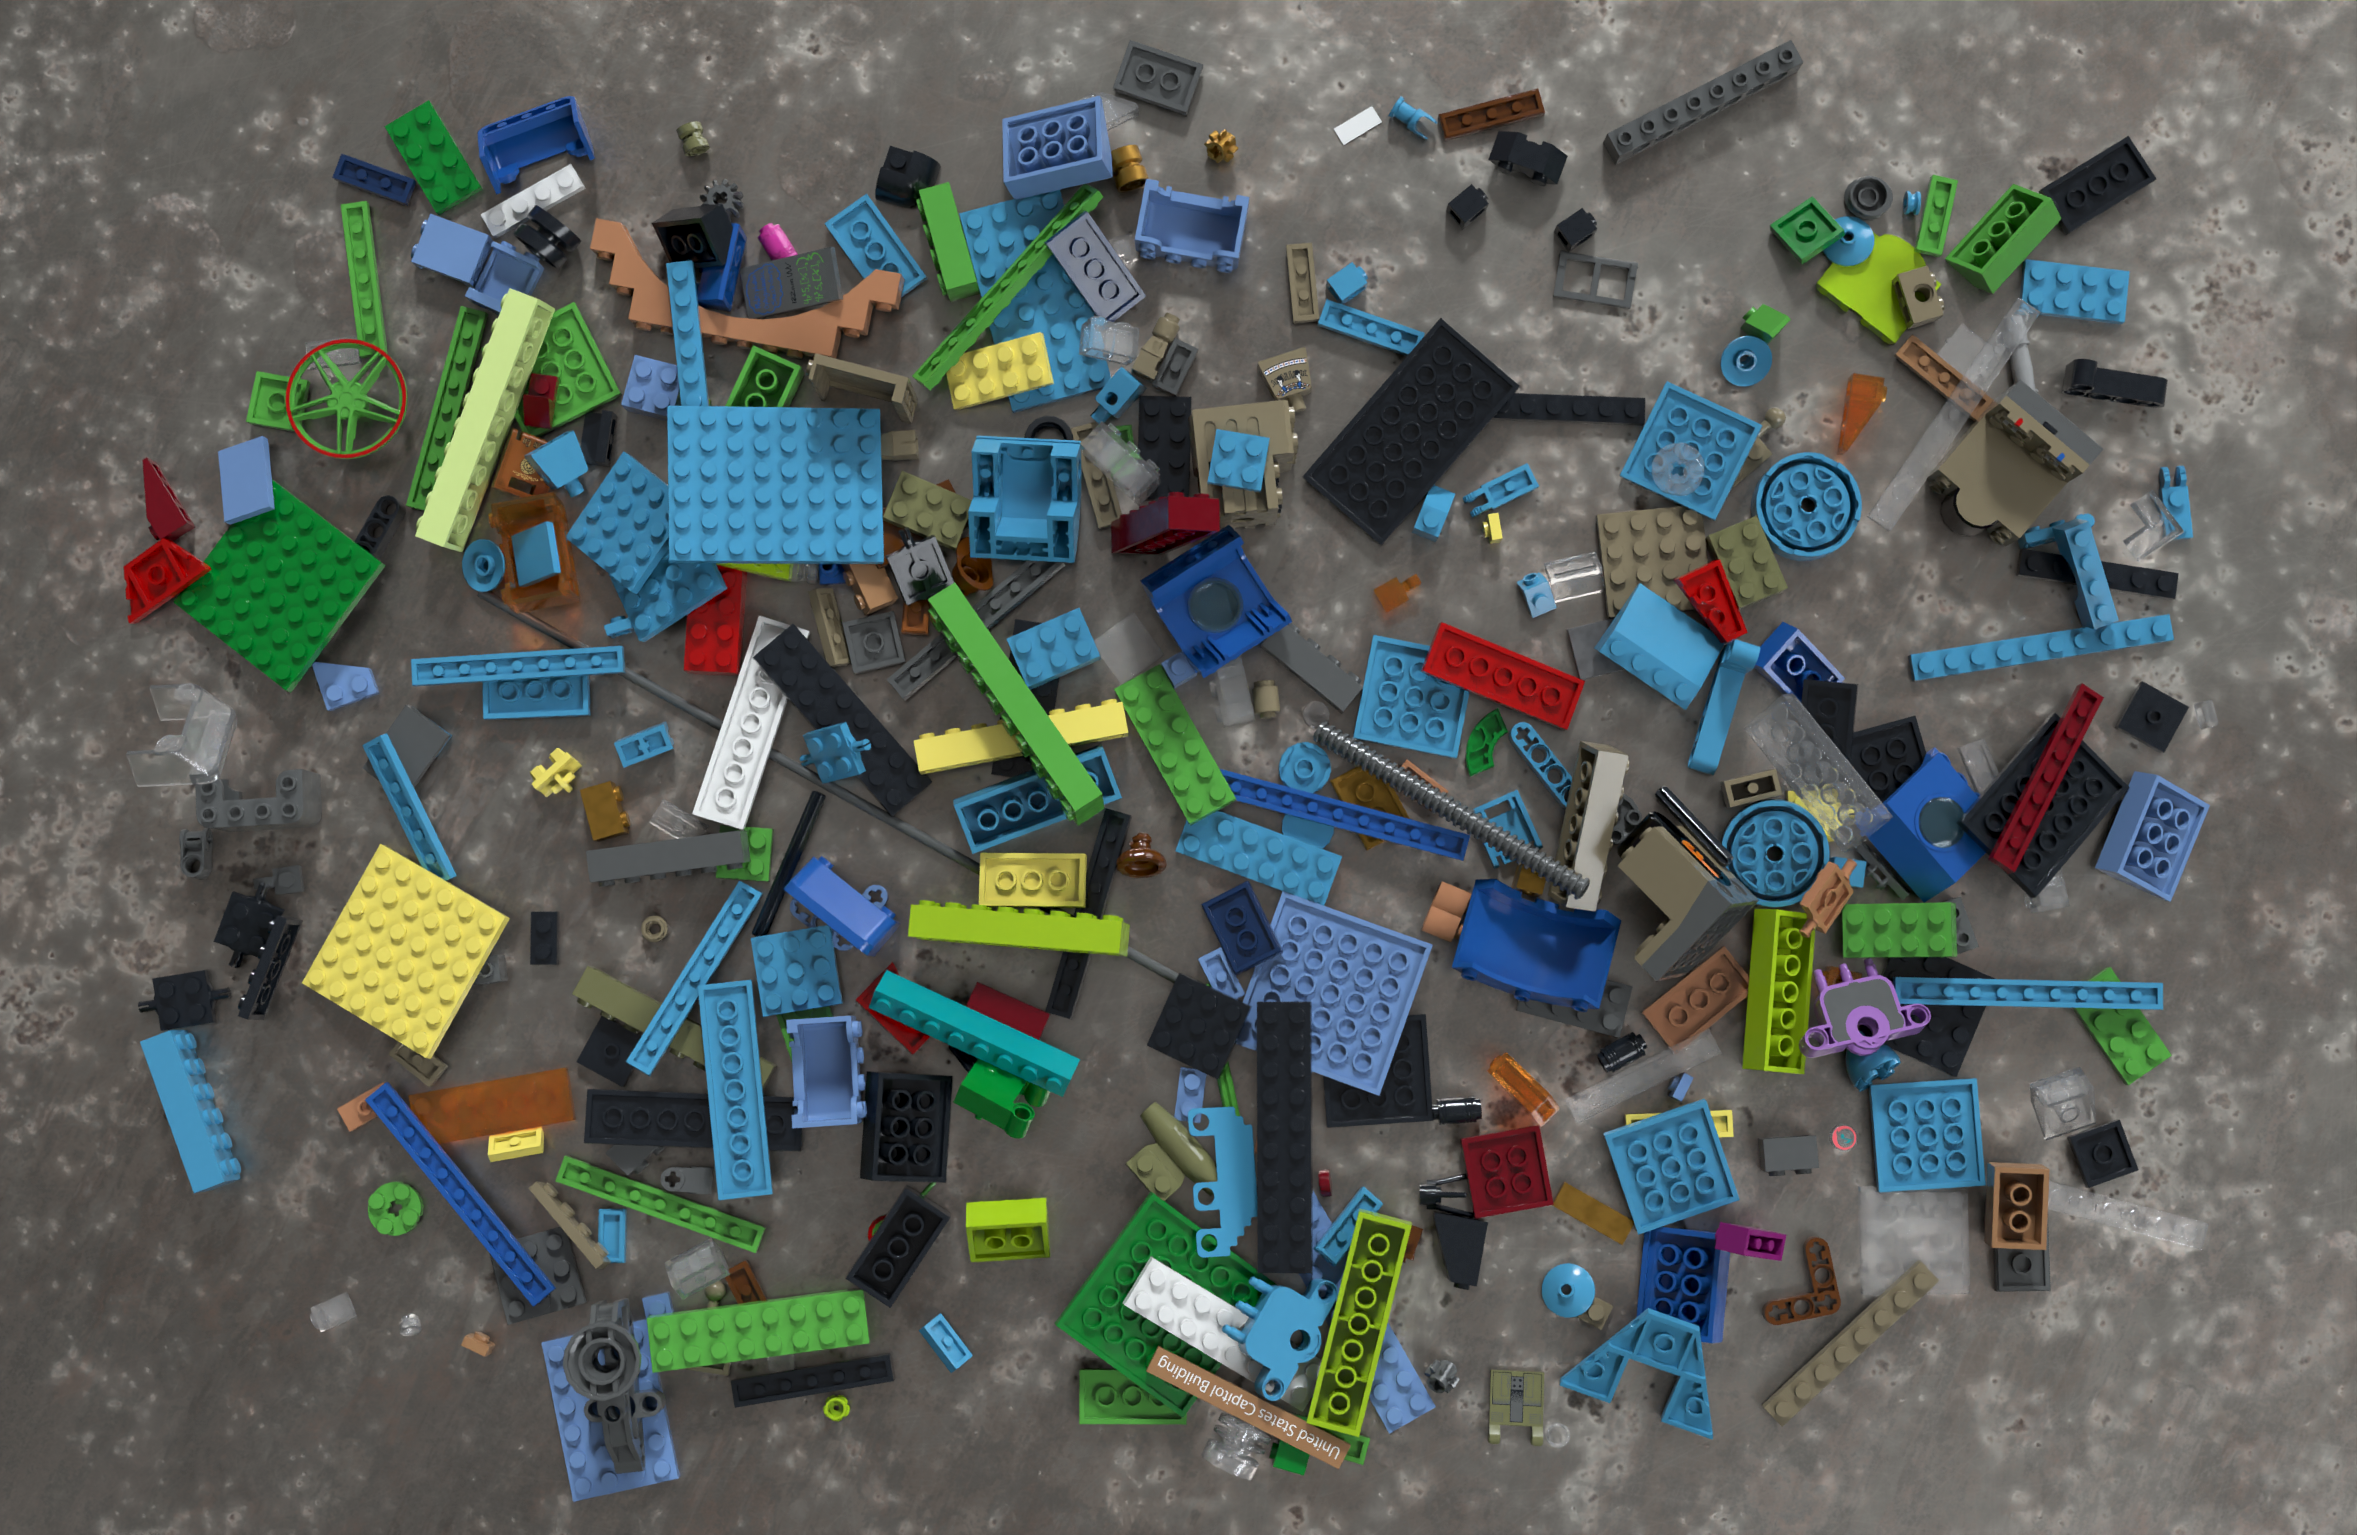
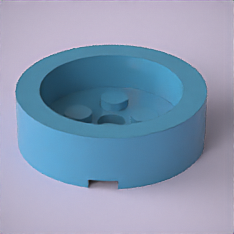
M1813 452L1793 454L1774 464L1757 483L1751 499V518L1754 516L1758 517L1772 551L1779 556L1795 561H1813L1823 558L1845 544L1852 536L1860 520L1862 510L1860 490L1849 470L1840 462L1837 463L1823 454ZM1808 498L1814 502L1815 508L1812 512H1806L1801 508L1803 499Z
M1781 799L1762 800L1743 808L1729 822L1721 844L1733 856V861L1726 868L1759 900L1756 904L1768 907H1784L1800 902L1803 895L1809 891L1816 881L1818 873L1828 863L1830 855L1825 831L1817 819L1800 805ZM1772 846H1778L1782 849L1783 855L1778 861H1772L1767 857V851Z

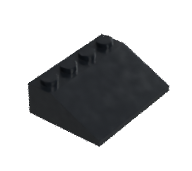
M867 1071L865 1090L867 1117H864L861 1179L871 1181L946 1183L953 1076Z

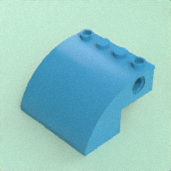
M976 436L971 451L973 499L968 510L970 557L1074 563L1081 509V441Z

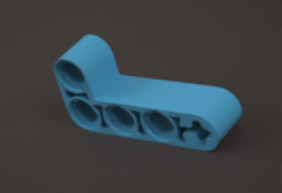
M1520 722L1514 725L1508 734L1511 745L1558 805L1566 810L1567 802L1564 800V794L1566 791H1570L1571 775L1530 724ZM1517 729L1520 732L1525 730L1527 732L1525 736L1527 742L1531 743L1534 740L1536 744L1525 751L1524 747L1528 744L1524 739L1518 740L1516 738L1518 734ZM1534 749H1539L1543 752V762L1537 763L1533 761L1531 753ZM1550 770L1559 772L1561 779L1558 784L1549 781L1548 772Z

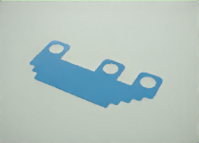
M1234 1107L1193 1108L1188 1112L1189 1133L1192 1136H1214L1217 1182H1201L1193 1186L1194 1207L1198 1211L1219 1210L1221 1228L1200 1229L1196 1233L1197 1253L1203 1258L1230 1256V1247L1237 1245V1237L1244 1235V1227L1251 1225L1252 1217H1257L1252 1125L1244 1124L1242 1116H1236ZM1199 1113L1205 1114L1209 1120L1207 1129L1203 1131L1197 1130L1193 1125V1118ZM1202 1188H1209L1214 1193V1200L1209 1205H1203L1198 1200V1193ZM1207 1234H1211L1217 1239V1247L1211 1252L1205 1251L1201 1246V1240Z

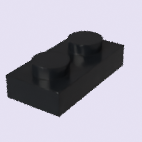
M531 912L530 965H559L560 912Z

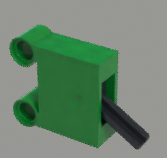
M949 1045V1050L968 1072L958 1089L953 1103L975 1114L977 1120L985 1119L998 1126L1012 1138L1020 1139L1025 1137L1035 1113L1031 1106L1025 1103H1017L1018 1100L1024 1095L1027 1103L1035 1107H1042L1047 1103L1051 1092L979 1058L977 1060L974 1056Z

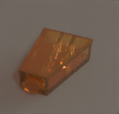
M1507 1052L1502 1056H1497L1491 1062L1490 1068L1487 1070L1491 1077L1541 1127L1559 1111L1560 1107L1551 1094Z

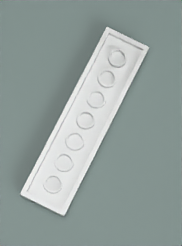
M763 616L758 617L692 813L693 816L738 830L745 829L788 698L753 660V657L790 625ZM798 628L800 632L808 640L810 632L808 630Z
M1150 1257L1124 1299L1123 1304L1255 1383L1263 1366L1245 1356L1240 1351L1238 1342L1222 1332V1328L1226 1324L1241 1331L1249 1317L1241 1313L1236 1307L1153 1257ZM1290 1341L1292 1348H1296L1299 1346L1294 1342ZM1315 1356L1305 1363H1297L1299 1368L1280 1399L1303 1412L1313 1396L1322 1359ZM1273 1380L1269 1381L1265 1386V1390L1272 1392L1274 1389Z

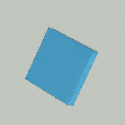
M544 522L511 536L519 587H528L561 573L553 522Z

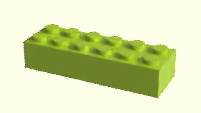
M1777 909L1754 910L1742 1069L1805 1074L1806 1056L1801 1053L1799 1042L1808 1031L1815 928L1809 938L1802 936L1799 932L1807 921L1806 913Z

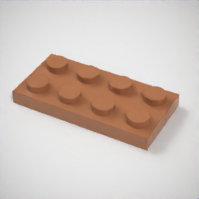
M1722 946L1645 1008L1641 1014L1671 1051L1677 1054L1748 996L1749 976L1726 947Z

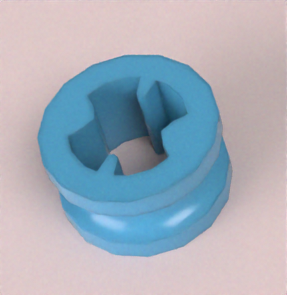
M1906 191L1903 198V214L1908 215L1909 212H1913V215H1918L1921 207V193L1916 191L1915 194H1911L1910 191Z

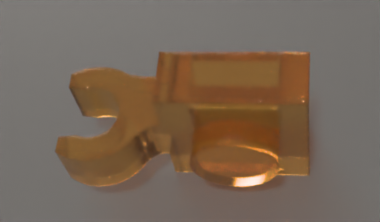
M1417 574L1402 583L1395 577L1373 591L1385 612L1388 613L1408 602L1409 598L1406 593L1420 586L1421 581Z

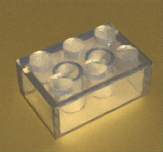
M1101 421L1080 443L1082 454L1134 503L1141 506L1161 485L1160 469L1150 459L1145 461L1141 458L1139 454L1141 451L1131 441L1126 444L1120 437L1121 432L1110 423L1107 426Z

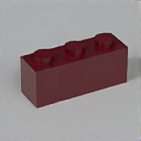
M980 982L976 983L966 1006L1037 1040L1041 1039L1051 1016L1050 1013Z

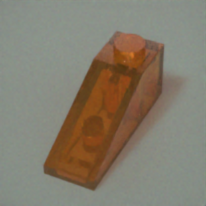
M1853 373L1848 378L1837 455H1843L1848 451L1881 402L1885 401L1887 395V386H1884L1885 378Z

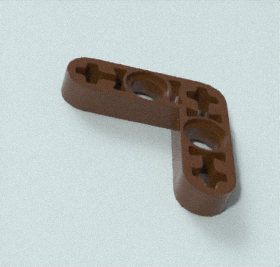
M1810 1237L1803 1244V1254L1812 1292L1766 1302L1762 1308V1315L1768 1323L1782 1325L1831 1315L1839 1310L1841 1299L1830 1249L1824 1239ZM1814 1242L1822 1246L1823 1250H1820L1818 1254L1820 1260L1826 1259V1263L1812 1265V1261H1817L1815 1253L1810 1252ZM1819 1268H1825L1829 1273L1828 1280L1824 1283H1818L1815 1279V1272ZM1825 1295L1834 1299V1303L1830 1304L1829 1309L1824 1305L1816 1306L1818 1312H1814L1815 1308L1811 1297H1814L1816 1302L1824 1301ZM1798 1300H1805L1808 1303V1311L1803 1315H1798L1794 1310V1305ZM1788 1302V1310L1792 1317L1788 1318V1313L1786 1312L1778 1314V1319L1776 1320L1773 1316H1769V1312L1773 1311L1772 1306L1775 1305L1778 1309H1786L1785 1303Z

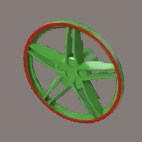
M339 339L314 348L296 365L286 389V410L292 428L310 448L320 454L336 459H356L380 450L397 434L406 415L408 391L400 368L387 353L365 341ZM355 348L370 352L374 356L351 381H348L326 353L337 349ZM322 356L339 381L332 384L317 358ZM380 358L381 360L361 385L358 381L370 369V366ZM314 362L331 394L296 407L295 397L298 383L308 366ZM386 364L394 374L398 384V410L367 396L368 391L379 378V373ZM327 403L328 408L297 415L296 411ZM369 403L397 414L396 418L393 419L368 411ZM336 415L337 450L324 447L314 441L305 432L300 421ZM367 417L392 424L386 434L378 441L365 448L352 451L353 440L356 437L357 419ZM343 420H348L346 449L342 451Z

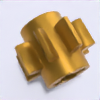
M1226 129L1220 134L1216 130L1209 135L1210 139L1204 143L1207 147V155L1215 160L1216 163L1223 159L1229 162L1234 157L1233 154L1238 150L1236 137L1227 132Z

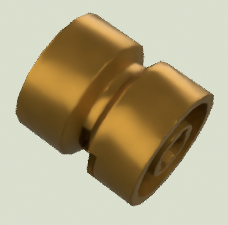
M1126 145L1111 151L1112 171L1116 173L1113 179L1117 191L1127 192L1144 186L1146 179L1149 178L1145 166L1140 165L1142 157L1138 145Z

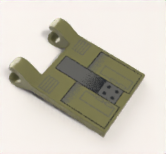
M1490 1370L1489 1443L1499 1444L1500 1425L1531 1426V1445H1543L1544 1372Z

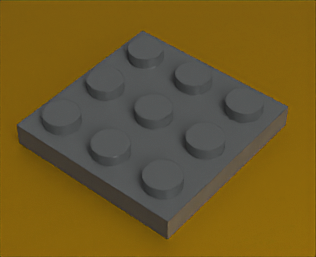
M561 1227L517 1239L556 1287L553 1292L534 1307L490 1254L508 1325L587 1303L572 1241Z

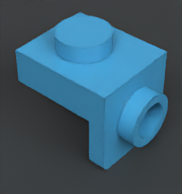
M1540 572L1530 573L1524 576L1522 580L1517 581L1518 588L1523 593L1532 618L1557 608L1549 582Z

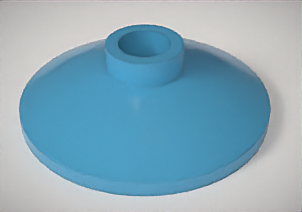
M1845 216L1835 219L1844 229L1845 235H1851L1853 239L1846 241L1842 237L1823 250L1825 256L1831 262L1840 266H1855L1862 263L1870 256L1874 247L1872 229L1865 221L1856 217Z
M1739 337L1729 343L1724 349L1720 360L1721 371L1724 377L1734 385H1754L1768 374L1772 365V352L1766 342L1758 337ZM1743 355H1748L1745 361H1740Z
M479 539L467 547L462 559V571L467 583L473 589L480 592L491 591L501 583L505 573V560L497 544L487 539Z
M1570 1263L1560 1264L1552 1268L1545 1276L1542 1283V1297L1546 1306L1556 1315L1566 1318L1577 1317L1585 1313L1592 1305L1595 1298V1284L1591 1275L1584 1268ZM1565 1285H1570L1572 1288L1569 1295H1564L1562 1292Z

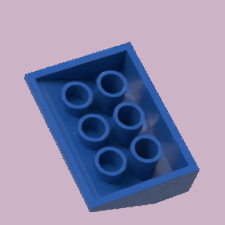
M1662 1226L1644 1233L1637 1316L1649 1308L1699 1326L1701 1342H1722L1730 1252L1715 1249L1716 1232Z

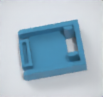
M1518 790L1474 808L1475 814H1482L1484 819L1487 817L1484 810L1507 801L1510 811L1489 819V822H1495L1497 827L1502 826L1504 828L1503 831H1510L1512 836L1517 835L1518 840H1525V844L1533 841L1535 847L1538 849L1543 848ZM1487 842L1483 844L1494 869L1500 867L1496 859L1497 856H1500L1504 865L1512 862L1509 859L1510 856H1503V852L1495 851L1494 846L1490 848Z

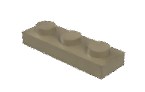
M1312 243L1286 245L1293 324L1319 321V309Z
M816 588L808 591L826 661L831 667L851 664L833 588Z

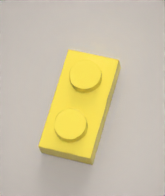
M542 1126L490 1135L488 1144L490 1162L543 1153L544 1131Z

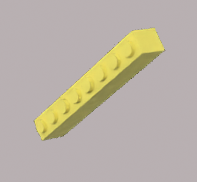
M1116 699L1102 701L1101 706L1091 707V704L1078 705L1075 707V711L1065 712V709L1049 711V718L1070 747L1129 736L1123 702L1117 703ZM1003 720L997 721V725L988 727L986 723L975 724L971 726V730L961 731L960 728L949 729L945 731V735L935 736L934 733L919 735L918 740H913L918 769L921 775L1020 757L1023 754L1017 746L1018 742L1015 735L1010 736L1002 724Z

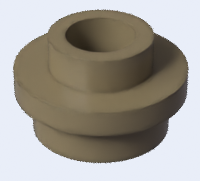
M650 916L642 923L641 933L646 940L659 942L666 937L668 925L663 918ZM657 924L660 928L657 934L651 932V926Z

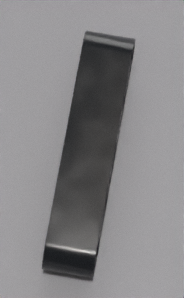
M390 495L381 497L375 504L355 542L364 549H369L370 554L380 560L405 517L406 508L404 504ZM392 503H395V512L391 515H387V506ZM378 526H382V535L378 538H374V529Z

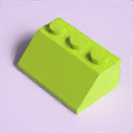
M1046 1198L966 1203V1232L971 1262L1050 1258Z

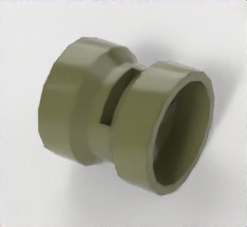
M689 122L676 130L679 139L683 140L684 145L682 148L685 156H697L709 150L708 141L702 135L704 130L701 122Z

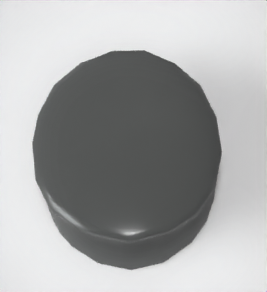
M1865 176L1854 180L1848 185L1845 190L1844 200L1845 205L1854 215L1865 220H1873L1880 217L1891 207L1893 193L1889 185L1882 179L1875 176Z

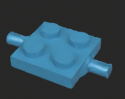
M846 722L813 730L803 735L810 754L801 755L800 762L804 761L801 763L803 766L814 763L822 784L860 775L866 771L861 760L860 751L869 750L871 743L867 744L870 742L868 739L856 741L851 735Z

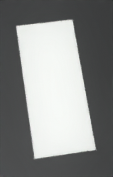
M1371 106L1334 128V131L1343 145L1382 123V121Z

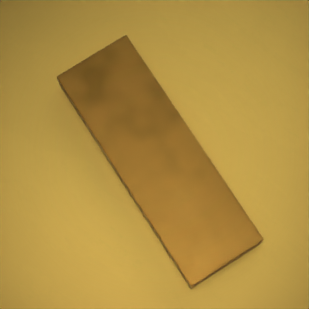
M1566 1182L1562 1184L1553 1201L1554 1205L1552 1206L1621 1245L1625 1242L1634 1225L1633 1220Z

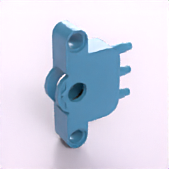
M1255 1277L1249 1279V1284L1262 1293L1258 1302L1253 1307L1241 1300L1237 1301L1235 1307L1249 1318L1241 1331L1226 1324L1223 1326L1222 1332L1238 1342L1240 1351L1245 1356L1263 1366L1254 1383L1255 1391L1259 1396L1271 1401L1280 1399L1299 1368L1297 1363H1305L1313 1359L1319 1352L1321 1333L1318 1326H1322L1338 1296V1289L1331 1281L1316 1278L1308 1284L1303 1295L1281 1285H1269ZM1322 1285H1325L1327 1288L1326 1295L1320 1298L1318 1290ZM1300 1330L1302 1342L1298 1347L1292 1348L1290 1344L1291 1335L1293 1332ZM1273 1380L1274 1389L1267 1394L1265 1386L1269 1381Z

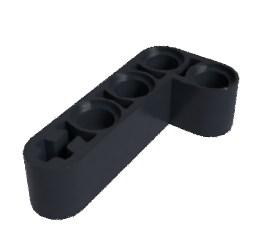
M2075 359L2066 365L2062 391L2064 394L2151 408H2160L2165 405L2168 382L2165 378L2098 368V362L2090 359Z

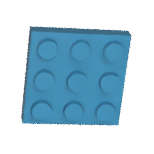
M829 925L751 938L763 1017L843 1004L832 931Z

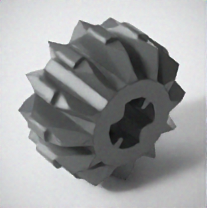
M713 179V188L707 185L704 186L707 194L700 195V200L704 202L701 206L718 204L717 201L719 199H726L727 202L723 204V207L728 213L730 222L732 214L737 218L740 216L737 209L744 208V203L740 201L744 196L741 191H737L738 186L735 183L729 185L728 180L723 179L721 185H719L717 180Z

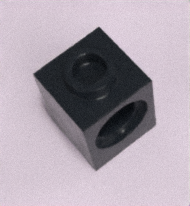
M1471 184L1448 203L1446 211L1463 230L1487 210L1489 204L1487 202L1488 197L1482 189H1476Z
M1581 208L1557 224L1554 233L1566 250L1570 252L1595 235L1597 222L1590 212L1586 213Z

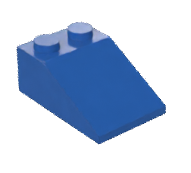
M1782 622L1760 646L1759 657L1754 667L1800 710L1804 679L1843 682L1845 679L1798 628Z

